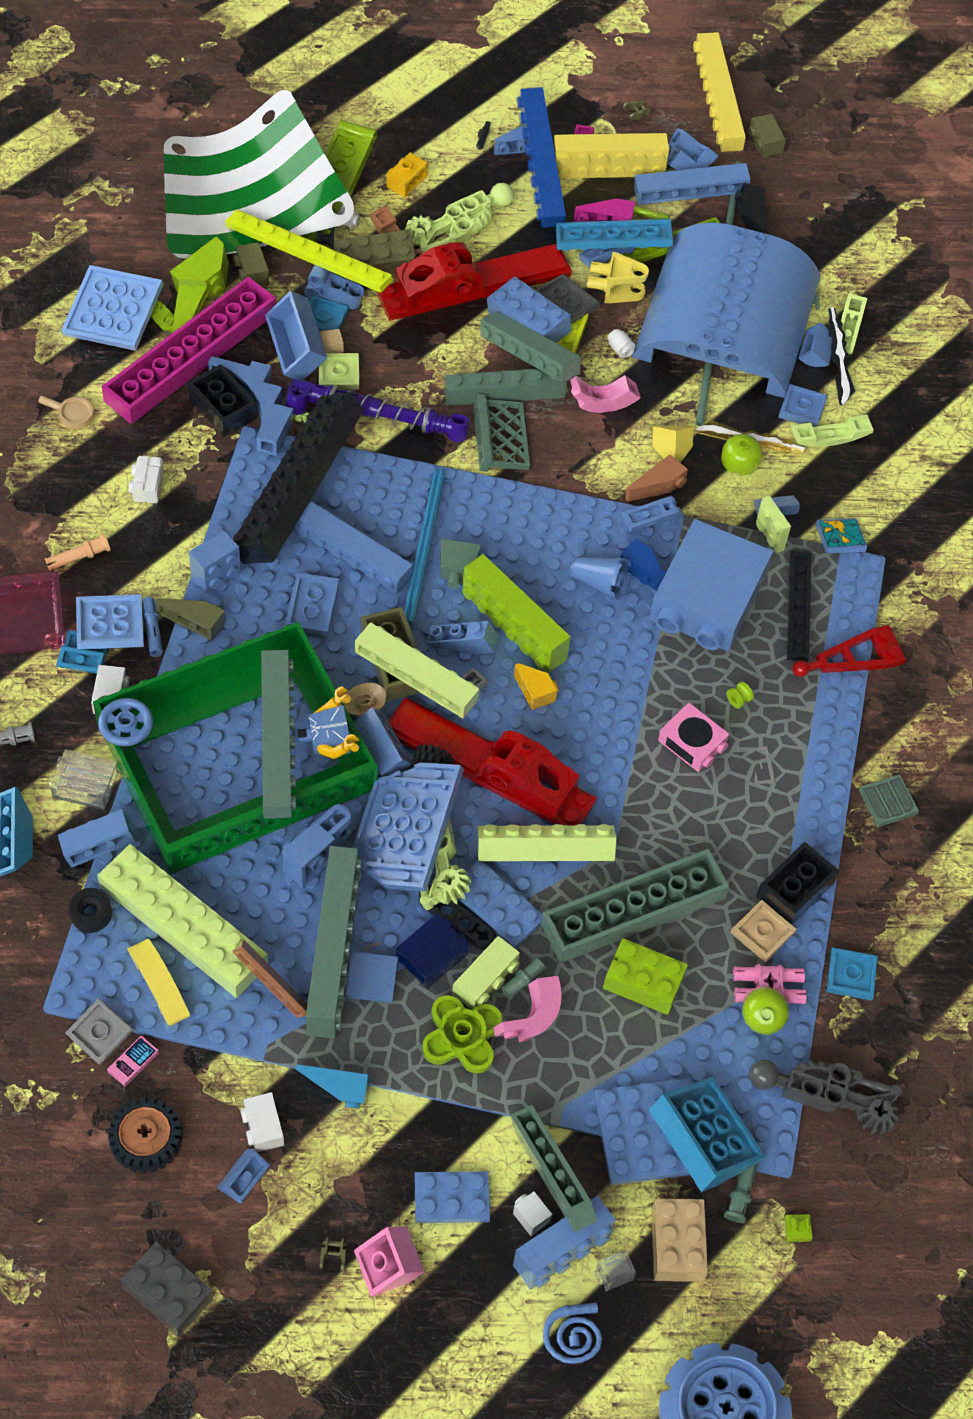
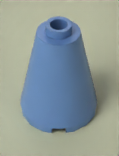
M578 557L571 563L570 572L577 580L612 599L620 600L618 596H624L630 582L631 573L628 572V566L631 567V562L625 558Z

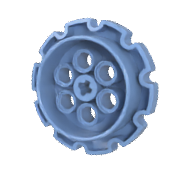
M711 1343L693 1349L691 1353L692 1360L688 1361L685 1358H680L671 1368L665 1379V1384L670 1390L662 1391L659 1398V1419H744V1415L747 1414L755 1419H792L790 1398L784 1397L780 1393L785 1383L770 1362L759 1364L757 1362L758 1354L741 1345L731 1344L729 1349L725 1351L720 1348L719 1343ZM721 1380L725 1384V1389H717L713 1381ZM738 1390H747L750 1398L744 1399L740 1397ZM702 1396L706 1400L707 1405L699 1406L696 1404L694 1397ZM723 1406L728 1407V1409H727V1412H728L727 1415H725V1414L722 1413V1412H723V1409H722Z

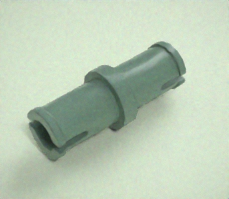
M535 958L523 970H518L516 976L505 986L501 987L503 993L509 999H512L520 990L528 987V984L542 971L546 970L545 965L541 960Z

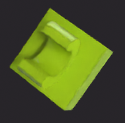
M810 1214L785 1215L786 1242H811Z

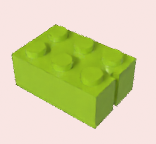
M622 938L606 974L603 989L668 1015L685 976L688 964Z

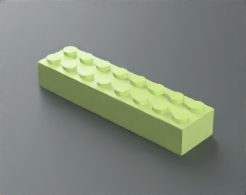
M131 844L97 875L102 890L235 998H238L257 977L232 953L233 949L242 940H245L268 963V954Z

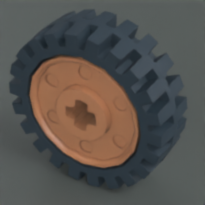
M142 1097L137 1102L135 1099L131 1100L128 1106L125 1103L121 1106V1111L117 1110L115 1112L114 1119L112 1118L110 1121L108 1139L115 1159L124 1168L129 1167L130 1171L133 1172L139 1170L140 1173H146V1170H150L152 1173L156 1172L158 1167L163 1169L167 1162L170 1164L173 1161V1157L177 1156L182 1143V1128L176 1112L173 1111L169 1104L166 1106L162 1100L157 1102L155 1098L150 1097L149 1100H146L145 1097ZM148 1132V1137L143 1138L142 1133Z

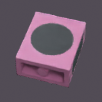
M688 703L660 730L658 741L699 773L704 767L708 768L713 763L714 757L718 753L722 754L727 749L729 733L692 704Z

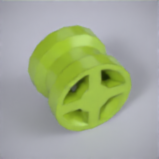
M740 682L735 689L731 688L726 692L729 702L736 709L741 708L745 702H750L754 699L751 688L745 682Z

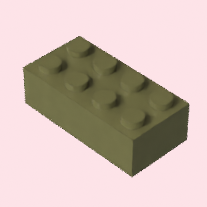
M411 229L334 241L335 251L392 275V278L395 277V268L415 259Z
M402 607L360 617L361 633L371 622L376 626L383 627L392 636L401 638L410 647L417 648ZM373 664L379 684L386 692V702L420 693Z

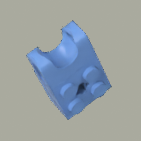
M340 804L333 806L312 825L304 827L296 839L290 840L284 845L282 850L283 872L302 889L327 868L330 846L343 847L351 839V829L349 827L351 823L350 810ZM336 814H343L345 816L341 821H334Z

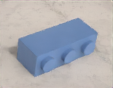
M372 707L354 721L357 730L378 766V774L381 777L389 776L399 770L403 772L411 766L408 755L382 711Z
M122 809L113 811L96 820H91L76 828L68 829L58 835L63 855L71 868L136 842L130 822Z

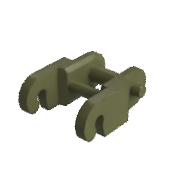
M634 100L623 105L624 110H627L628 106L629 110L637 111L630 115L629 119L631 121L633 117L635 120L643 119V116H647L651 112L650 108L645 107V100Z
M326 1237V1241H323L325 1248L322 1247L320 1269H323L324 1258L327 1255L340 1256V1259H342L341 1271H344L346 1249H343V1246L346 1247L347 1243H344V1238L340 1242L329 1241V1237ZM328 1246L340 1247V1252L328 1251Z

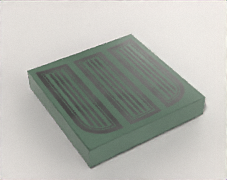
M900 774L862 786L859 789L877 827L918 815L919 810Z

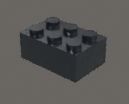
M222 364L188 382L189 399L223 437L257 419L256 402Z
M804 842L760 884L756 897L763 900L792 925L835 883L839 870Z

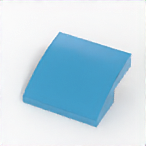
M68 630L64 646H61L56 666L97 674L98 666L105 663L109 648L77 649V631Z

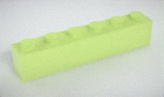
M370 622L355 640V652L463 719L479 699V688L473 682L462 679L453 670L444 668L438 661L426 657L419 649L405 644L401 638L392 636L381 626H376Z
M491 824L478 826V861H615V828L607 824H600L598 826H586L584 824L576 826H563L561 824L553 826H540L538 824L530 826H518L515 824L508 826H495Z

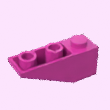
M611 199L576 206L574 222L632 220L635 202Z

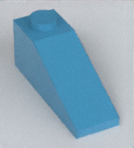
M296 1065V1070L338 1100L346 1102L345 1107L359 1109L360 1105H366L370 1083L369 1075Z

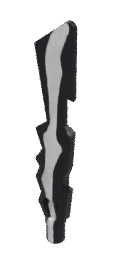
M832 307L828 309L829 337L832 338L831 354L832 362L837 365L838 375L834 377L839 404L844 405L855 392V388L845 364L849 357L845 350L847 342L844 340L846 334L842 330V322L837 317L836 308Z

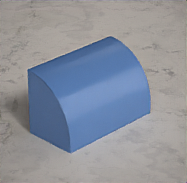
M821 322L806 330L798 358L803 363L813 367L828 366L831 358L832 338L829 337V329Z

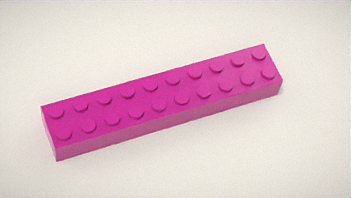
M250 277L245 278L102 385L103 401L130 424H133L209 366L211 356L221 357L267 321L265 314L276 305V297Z

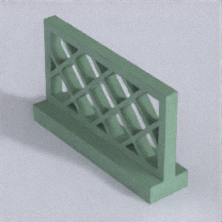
M477 394L473 411L479 470L488 472L489 467L529 470L530 461L523 402L486 399L484 394ZM488 406L496 407L499 412L494 414L489 410ZM508 409H518V414L514 416ZM504 414L510 420L505 423L499 416ZM495 421L501 428L495 430L490 424ZM513 422L520 427V430L517 432L509 426ZM503 430H506L512 436L509 439H506L500 433ZM495 437L503 442L499 447L492 442V439ZM515 438L522 443V446L519 448L511 443ZM508 446L514 452L508 455L502 449ZM498 453L505 460L494 461V455ZM519 455L524 460V463L516 462L513 457Z

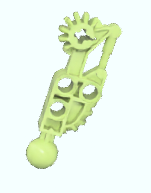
M497 183L492 187L490 194L487 196L481 190L448 205L445 215L435 221L431 220L429 216L423 218L422 215L419 218L413 216L412 220H408L405 230L411 229L413 246H419L422 253L433 247L448 243L468 242L473 235L488 226L492 219V205L504 207L512 202L514 198L513 189L507 183ZM450 231L448 238L432 243L436 236Z
M450 817L436 858V876L429 891V887H427L426 892L420 891V903L426 910L432 909L439 902L448 905L453 901L457 904L459 898L465 900L466 896L464 893L470 892L469 885L471 884V879L467 876L466 870L460 869L458 865L450 864V859L456 854V844Z

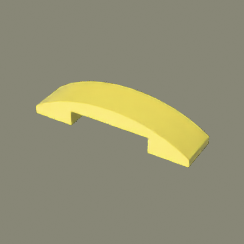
M149 938L127 948L134 964L140 970L152 992L168 1027L190 1017V1013L173 978Z

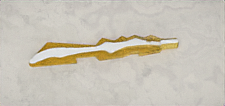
M715 421L695 429V432L698 434L728 440V437L731 438L737 434H748L760 443L761 448L773 449L772 451L803 454L805 446L796 445L789 439H781L777 435L758 434L753 430L744 433Z

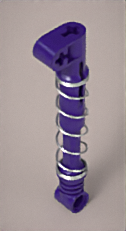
M294 379L287 390L286 407L293 408V415L304 414L309 404H317V400L323 395L353 391L351 393L364 409L361 415L372 417L374 421L379 417L392 419V426L397 420L409 423L410 430L413 429L414 425L421 426L423 433L429 434L435 432V430L436 433H440L441 431V434L444 435L446 433L447 437L454 442H463L467 439L470 419L463 414H453L450 418L449 415L444 417V414L439 416L435 409L429 407L416 411L411 409L408 402L399 407L393 405L390 398L385 399L383 402L382 399L374 398L372 394H357L353 389L345 391L339 389L336 385L328 387L299 379ZM387 400H390L391 404H387L385 402ZM406 404H408V405H409V409H408V408H404V406H405Z

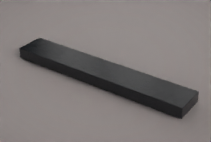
M790 551L786 660H803L805 662L809 660L811 553Z

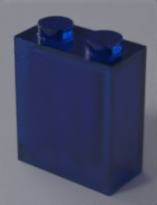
M435 914L396 947L395 956L398 957V961L427 989L465 958L469 950V942L466 937L454 931L451 923L446 918L442 919L438 914Z

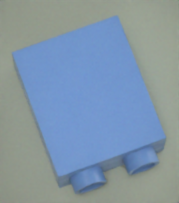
M694 519L654 595L650 620L655 621L656 625L667 633L674 634L679 631L695 638L696 642L705 649L717 650L720 648L729 652L767 576L773 550Z

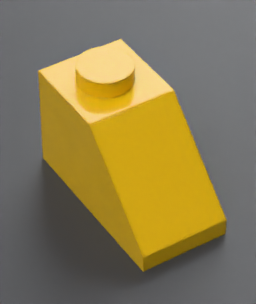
M520 663L515 664L514 678L532 710L556 702L557 692L559 691L558 685L555 680H551L548 673Z

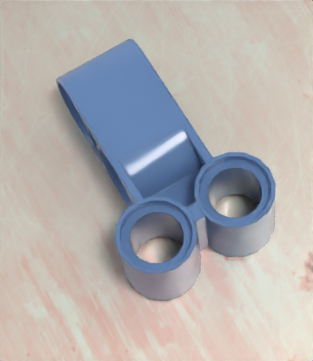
M314 265L304 292L309 299L312 296L322 297L347 305L349 309L353 310L361 306L364 288L355 282Z

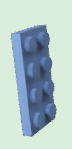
M477 860L466 870L467 876L471 879V884L469 885L470 892L464 893L466 896L465 900L459 898L458 902L477 919L487 925L496 936L501 937L513 948L517 949L541 926L542 913L482 861Z

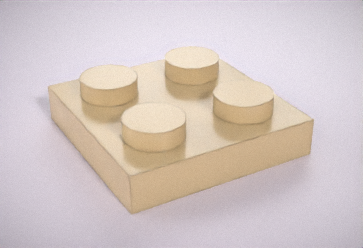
M761 900L732 928L731 934L766 963L795 934L797 929Z

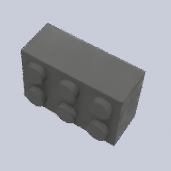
M157 1242L121 1278L123 1289L178 1337L213 1300L212 1289Z

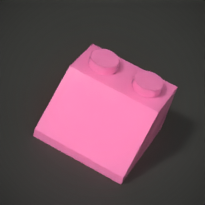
M407 1226L386 1227L354 1250L371 1296L406 1285L424 1273Z

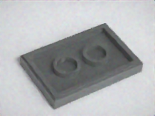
M564 274L535 289L542 296L569 313L571 324L600 308L599 301Z

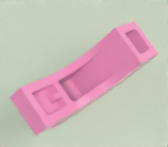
M626 375L605 386L589 385L577 376L570 379L571 392L578 400L579 407L589 412L616 411L641 399L637 384Z
M559 977L538 978L528 984L532 1001L528 1017L498 1024L493 1028L495 1037L504 1036V1039L518 1037V1041L521 1043L532 1039L549 1028L556 1019L561 1006L562 995Z

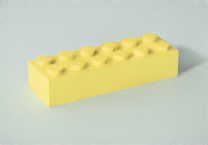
M667 133L554 135L553 147L559 178L635 177V175L666 172L669 153Z

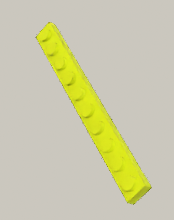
M238 209L225 220L226 227L380 293L393 281L392 275Z

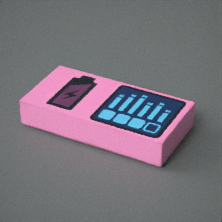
M140 1036L107 1071L126 1087L159 1054V1051L144 1037Z

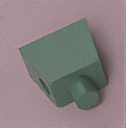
M441 538L440 578L448 580L447 586L449 588H459L460 582H463L464 567L480 556V544Z

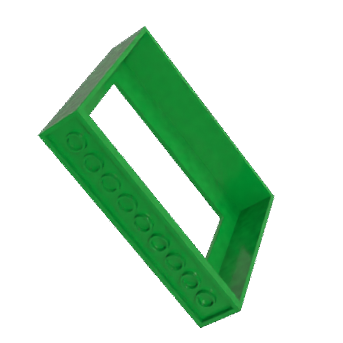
M299 622L285 625L274 632H267L253 640H246L235 647L225 648L217 654L205 656L199 661L184 664L178 669L163 672L160 676L145 679L139 684L129 688H122L116 693L101 696L93 701L97 725L102 710L109 703L118 699L131 698L141 701L152 713L153 726L151 732L143 741L131 746H118L108 742L105 738L104 740L169 874L183 870L326 811L335 805L343 804L371 792L374 782L378 780V766L344 706L349 735L353 734L359 739L358 742H355L359 746V750L357 752L351 751L349 754L336 758L339 764L296 781V789H291V795H296V809H291L292 818L264 819L263 795L178 830L173 829L134 747L262 697L261 651L288 650L289 659H293V672H289V678L294 679V684L298 686L312 714L335 697L336 689ZM119 708L112 714L116 717L122 710ZM132 708L130 711L135 716H137L140 713L138 710ZM114 722L107 724L110 731L116 729ZM137 722L135 729L141 730L144 723ZM121 732L120 737H130L131 733Z

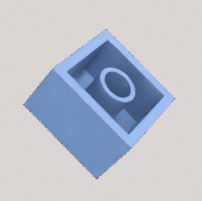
M224 530L189 551L191 576L206 593L218 588L223 582L229 578L236 577L241 572L239 546Z

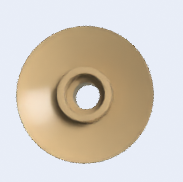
M362 683L354 686L346 693L351 697L349 703L343 704L350 715L360 717L372 707L381 710L386 703L387 696L382 686L376 683Z

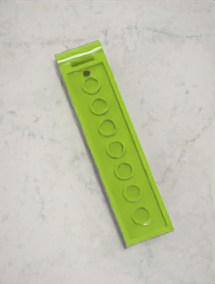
M340 120L325 156L351 197L377 137V130ZM340 201L334 202L332 205L335 214H338L342 205H344ZM324 229L320 232L323 234H329L331 231L329 229ZM317 231L301 235V237L316 242Z

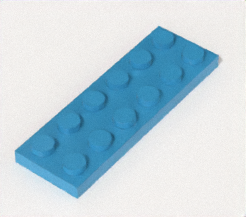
M671 219L556 223L557 250H606L609 248H664L673 246Z

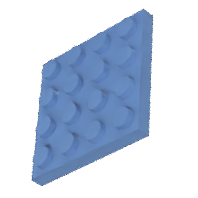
M689 1078L594 1090L610 1186L690 1175L649 1111L663 1094L690 1085Z

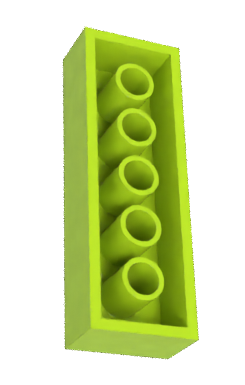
M484 554L464 567L463 595L468 600H472L477 605L478 610L483 614L485 613L496 627H500L505 632L507 638L514 641L525 655H529L538 668L543 669L549 674L567 660L571 636Z

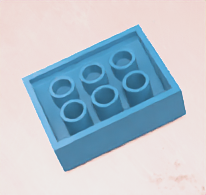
M714 1077L665 1093L649 1109L701 1192L722 1184L766 1158Z

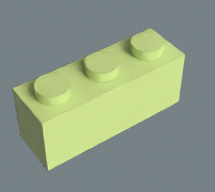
M497 936L453 984L452 994L470 1009L485 1004L490 998L489 994L494 989L498 990L503 985L506 975L508 973L513 974L519 967L520 952Z

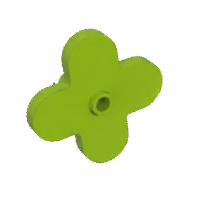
M450 995L441 996L436 999L432 1005L431 1015L438 1029L429 1033L423 1041L422 1052L425 1059L432 1064L441 1065L454 1058H458L464 1068L471 1073L479 1074L487 1071L491 1067L494 1057L493 1049L487 1039L495 1035L493 1028L502 1023L500 1011L490 1004H482L472 1010L465 1009L459 999Z

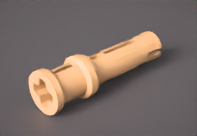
M102 533L100 537L91 541L84 540L81 546L45 558V562L48 564L55 561L54 564L47 566L49 571H52L81 558H93L97 553L109 552L111 550L104 533Z

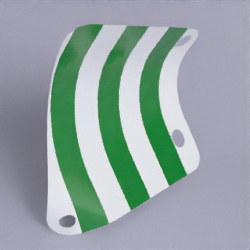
M287 90L277 92L249 118L227 131L204 137L174 136L169 138L164 144L167 246L170 252L179 258L187 259L216 236L224 244L226 254L236 253V246L259 242L260 247L268 245L226 227L225 220L236 209L299 236L341 226L347 223L353 215L354 205L350 195L329 163L291 92ZM269 110H274V120L269 124H263L262 118L264 114ZM172 145H182L186 153L183 155L175 153ZM340 201L344 204L345 211L342 215H337L333 212L332 205L334 202Z

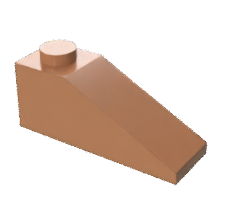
M669 455L627 487L625 500L630 502L671 493L686 483L688 469L673 456Z

